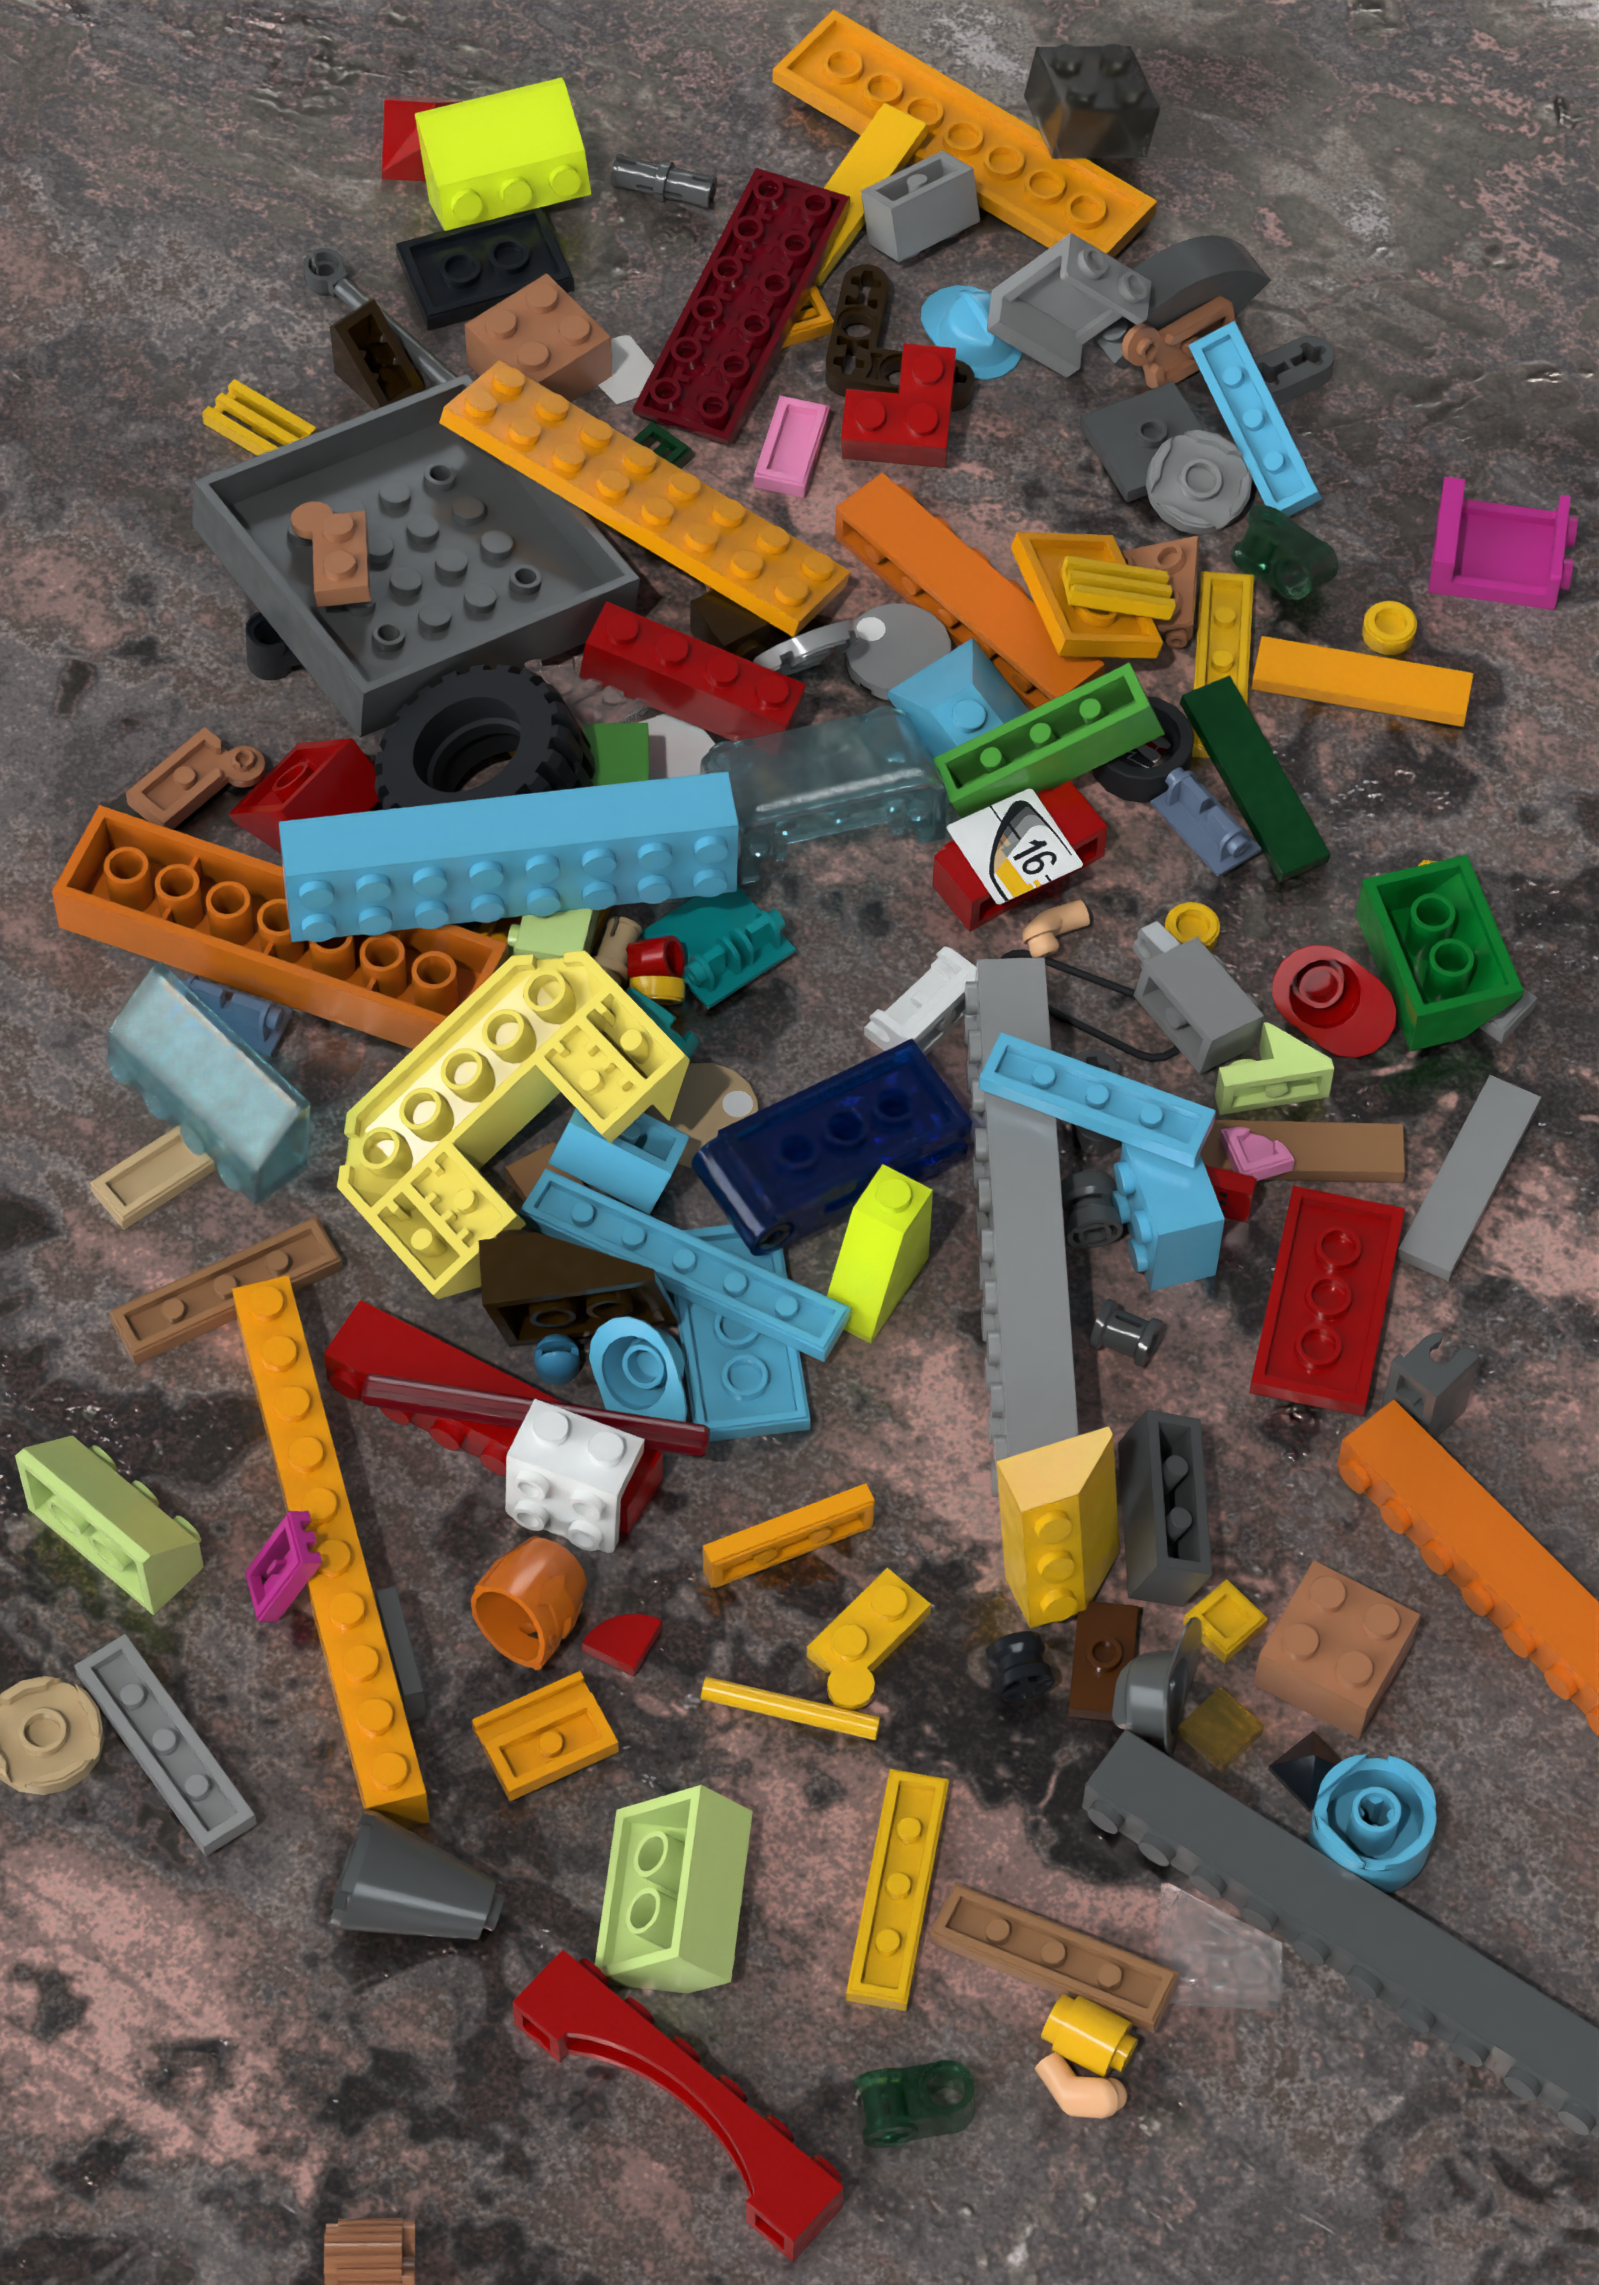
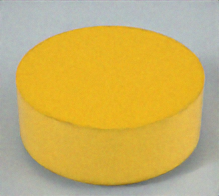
M1383 601L1376 603L1368 609L1364 617L1362 628L1364 642L1370 649L1383 655L1401 654L1414 643L1417 630L1416 616L1409 607L1399 602Z
M1186 902L1171 909L1165 919L1164 928L1179 943H1185L1198 937L1205 947L1212 952L1218 943L1220 921L1216 913L1208 906L1197 902Z
M640 976L629 979V986L645 995L658 1005L681 1004L685 1000V980L682 978Z

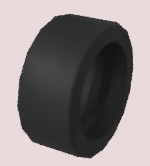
M1149 696L1147 697L1165 733L1161 737L1165 738L1174 749L1173 757L1162 765L1149 768L1133 767L1115 758L1092 769L1094 778L1107 792L1127 801L1150 802L1168 790L1169 786L1166 784L1165 779L1171 771L1178 767H1181L1184 771L1190 770L1194 734L1189 720L1176 706L1160 698Z

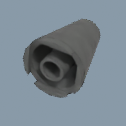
M363 1809L356 1826L360 1828L356 1843L350 1844L331 1906L333 1912L328 1919V1926L347 1931L473 1940L479 1939L483 1929L494 1931L504 1901L503 1895L494 1893L496 1880L379 1812Z

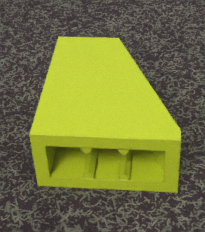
M882 1164L853 1207L827 1293V1297L851 1307V1318L844 1330L872 1344L929 1258L933 1190Z

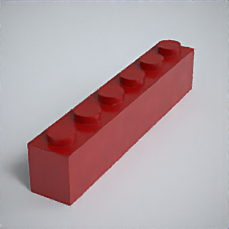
M362 1300L358 1302L324 1352L327 1381L341 1395L353 1400H357L359 1397L362 1398L364 1379L367 1374L373 1373L563 1403ZM379 1407L382 1413L390 1420L401 1425L411 1423L429 1432L430 1436L444 1448L452 1451L462 1449L480 1458L482 1464L493 1473L506 1477L507 1453L519 1429ZM644 1448V1452L621 1497L619 1530L626 1534H629L663 1481L662 1452Z

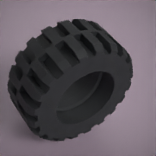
M500 664L497 665L496 670H492L489 665L471 666L470 672L465 674L454 671L442 676L443 682L431 688L428 684L416 693L418 699L410 706L404 704L396 713L395 720L397 723L393 728L387 727L380 742L383 751L377 752L374 773L376 774L374 786L384 810L593 787L594 784L591 779H593L595 773V761L590 752L591 745L554 686L546 683L542 676L532 671H520L518 667ZM516 751L507 766L488 782L470 790L453 792L461 778L479 762L499 753Z

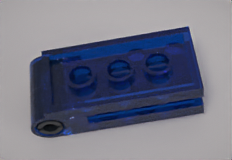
M913 1038L718 1130L717 1137L707 1142L698 1150L692 1159L691 1166L750 1253L754 1256H764L851 1215L853 1207L882 1164L919 1182L966 1159L968 1145L963 1137L971 1134L973 1121Z

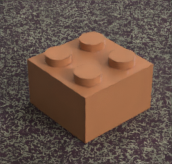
M547 273L464 324L467 364L479 376L500 360L510 367L518 369L525 376L550 391L563 396L570 403L612 377L611 336Z
M1313 1560L1259 1654L1253 1685L1360 1739L1413 1645L1421 1614Z

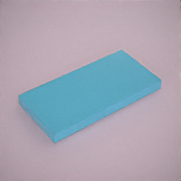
M744 1223L682 1230L787 1278L782 1242L775 1247L762 1250ZM672 1293L674 1306L678 1312L677 1328L680 1348L685 1362L684 1374L692 1423L706 1425L710 1428L709 1442L810 1430L811 1420L798 1350Z

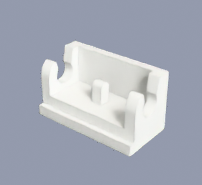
M944 946L936 954L938 959L931 964V969L885 1012L877 1009L869 1017L872 1021L864 1027V1036L909 1071L963 1021V1011H966L965 982L975 981L976 967L949 947Z

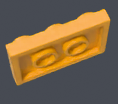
M1016 532L1010 549L1059 656L1115 657L1123 659L1157 658L1163 641L1152 618L1068 605L1061 573L1066 556L1127 565L1113 535Z

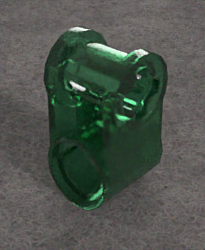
M1256 505L1249 510L1247 515L1249 526L1242 541L1236 543L1230 553L1232 561L1240 569L1255 575L1288 599H1301L1330 582L1338 570L1337 556L1327 542L1318 539L1294 523L1284 512L1267 505Z
M940 2060L934 2063L905 2068L872 2070L859 2075L852 2083L854 2093L862 2099L866 2128L861 2133L862 2140L865 2146L871 2148H887L902 2145L911 2140L955 2134L963 2131L971 2123L975 2115V2085L973 2077L963 2064L953 2060ZM943 2088H952L963 2096L962 2100L953 2106L938 2105L931 2097L935 2092ZM882 2101L887 2102L889 2115L884 2114Z

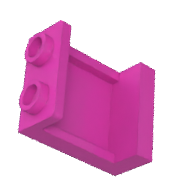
M1444 477L1438 508L1428 593L1555 610L1559 589L1569 590L1574 559L1564 557L1565 547L1574 548L1578 526V516L1569 515L1571 496L1560 495L1555 511L1463 499L1466 479Z

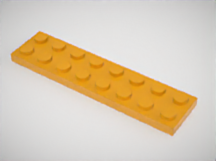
M834 9L773 68L772 83L859 135L864 132L883 103L927 123L928 134L907 164L912 166L942 150L974 169L978 206L1047 248L1052 247L1068 234L1073 233L1114 258L1156 215L1157 200Z
M500 360L443 407L439 422L443 426L792 637H795L846 587L851 571L833 561L826 554L818 552L788 534L781 527L773 525L743 507L736 500L728 498L700 481L696 476L683 471L655 454L651 449L640 445L612 428L606 422L595 418L567 401L563 396L550 391L525 376L518 369L510 367Z

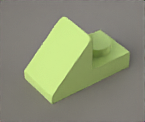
M1265 1022L1263 1023L1259 1045L1262 1060L1241 1059L1228 1066L1219 1067L1215 1099L1220 1115L1328 1098L1333 1079L1334 1065L1332 1059L1278 1027Z

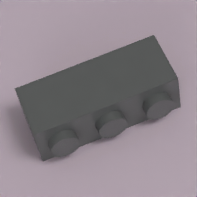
M1146 1410L1118 1442L1128 1598L1183 1607L1212 1576L1201 1419Z

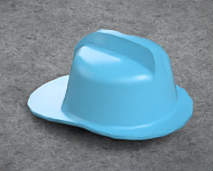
M955 285L942 288L930 295L921 307L920 321L933 343L940 347L956 348V359L965 362L971 367L974 372V379L987 381L1001 378L1014 370L1022 357V351L987 331L991 293L973 286Z
M630 1316L612 1318L600 1326L591 1340L589 1360L605 1409L685 1422L687 1404L681 1382L685 1362L682 1350L675 1339L664 1330L652 1327L646 1321Z

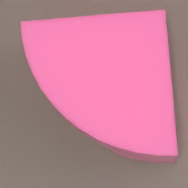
M1245 1127L1221 1129L1219 1140L1234 1172L1254 1176V1178H1257L1256 1181L1293 1171L1295 1160L1289 1150L1278 1140L1273 1142L1264 1136L1251 1133L1250 1129Z

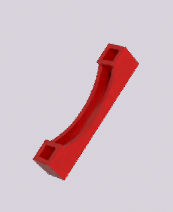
M562 1950L512 2002L514 2025L559 2063L567 2055H574L613 2064L652 2082L686 2106L718 2139L737 2168L749 2194V2198L746 2200V2223L794 2262L843 2208L844 2186L840 2184L842 2177L839 2172L823 2157L815 2154L810 2158L793 2144L795 2141L793 2134L780 2120L769 2114L763 2119L746 2104L748 2099L745 2093L731 2079L724 2075H720L716 2079L699 2065L701 2062L699 2055L685 2040L678 2036H673L669 2039L654 2027V2018L640 2002L632 1997L622 2000L607 1987L609 1982L606 1976L595 1964L586 1958H581L577 1962L566 1951Z

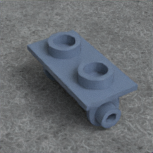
M1181 767L1171 771L1165 779L1166 784L1169 786L1168 790L1151 800L1150 804L1218 878L1261 851V847L1248 834V831L1230 815L1197 779L1193 771H1184Z
M192 973L188 978L180 975L175 981L172 995L179 999L168 1018V1023L271 1057L293 1014V1010L277 1005L276 1001L271 999L265 1001L199 979L198 975Z

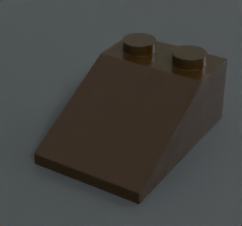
M513 1229L498 1233L496 1238L479 1240L482 1305L509 1347L539 1343L545 1336L555 1333L567 1335L569 1338L595 1335L598 1328L612 1318L624 1316L644 1320L652 1327L678 1323V1312L653 1268L537 1232L529 1233L524 1230Z

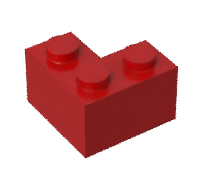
M904 343L899 394L846 389L841 433L842 459L946 468L956 372V348Z

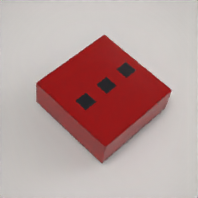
M1205 1165L1224 1218L1248 1223L1257 1178Z

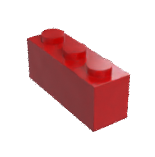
M1070 780L1053 790L1049 788L1044 789L1036 795L1082 861L1083 866L1007 902L997 904L954 840L944 845L938 854L934 856L932 886L969 932L1105 856L1108 826Z

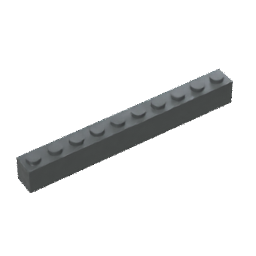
M1126 1729L1085 1784L1082 1809L1087 1811L1089 1818L1094 1824L1112 1834L1120 1832L1136 1842L1140 1851L1152 1862L1161 1866H1168L1170 1864L1189 1876L1192 1885L1205 1896L1212 1899H1219L1221 1897L1239 1908L1245 1920L1255 1928L1264 1932H1271L1273 1930L1293 1943L1295 1951L1308 1962L1318 1966L1326 1964L1345 1976L1347 1984L1358 1994L1368 1999H1375L1377 1997L1398 2010L1399 2017L1411 2028L1422 2033L1431 2031L1450 2044L1452 2051L1464 2062L1475 2067L1484 2065L1504 2078L1505 2085L1517 2096L1528 2101H1535L1537 2099L1557 2112L1559 2120L1570 2130L1584 2136L1591 2134L1599 2139L1598 2028Z

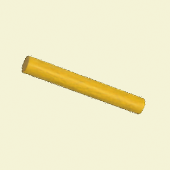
M708 1676L705 1677L701 1692V1700L875 1741L881 1722V1717Z

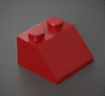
M353 738L298 743L228 815L234 823L281 853L280 821L378 811L380 806L377 803L379 799L374 786L376 779L374 765Z

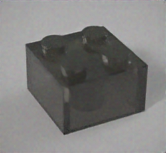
M1063 44L1055 47H1036L1024 98L1052 159L1147 157L1160 106L1131 46H1121L1118 44L1072 46Z

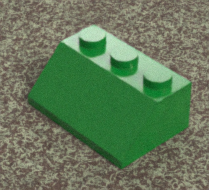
M1468 855L1362 879L1356 918L1382 983L1392 994L1396 1007V1018L1410 1052L1463 1039L1523 996L1524 990Z

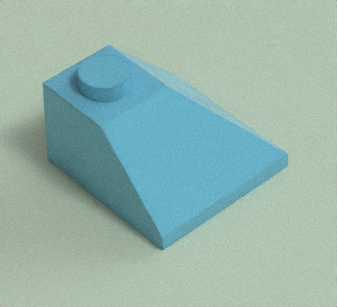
M973 638L892 688L886 695L934 758L1029 712L1026 705Z

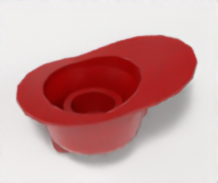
M1311 944L1293 951L1281 961L1273 976L1271 993L1277 1010L1288 1022L1297 1027L1319 1046L1337 1056L1357 1058L1374 1053L1388 1041L1395 1028L1396 1007L1391 992L1380 979L1356 960L1330 945Z

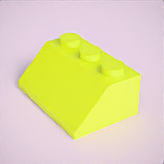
M562 77L415 113L429 203L444 231L591 195L585 149L565 81Z

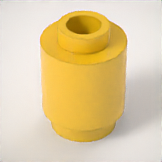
M1062 1994L1054 2005L1041 2034V2039L1053 2044V2052L1103 2078H1106L1112 2069L1122 2073L1138 2043L1137 2038L1129 2035L1133 2022L1081 1995L1073 1999Z

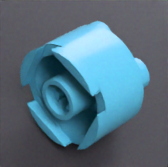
M1368 1754L1355 1755L1335 1765L1322 1780L1310 1821L1307 1838L1308 1844L1386 1894L1410 1883L1420 1873L1426 1863L1437 1823L1435 1795L1428 1780L1410 1763L1392 1756L1382 1759L1367 1758Z

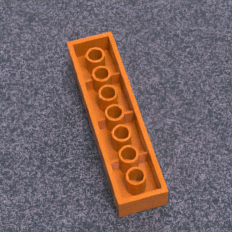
M101 805L98 806L52 890L59 928L242 991L274 1000L277 1003L411 1049L419 1045L509 959L508 943L452 924L443 925L436 929L413 928L388 931L376 936L361 934L334 937L323 942H312L309 940L292 942L284 889L283 867Z

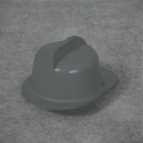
M1198 1617L1190 1618L1184 1627L1176 1649L1143 1653L1132 1659L1120 1672L1115 1686L1112 1710L1114 1724L1121 1729L1164 1741L1165 1751L1168 1756L1174 1753L1180 1716L1197 1669L1202 1639V1626Z

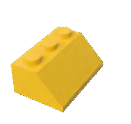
M1109 1426L996 1461L1005 1579L1030 1629L1051 1622L1063 1621L1070 1616L1078 1614L1080 1611L1086 1610L1120 1552L1114 1439Z

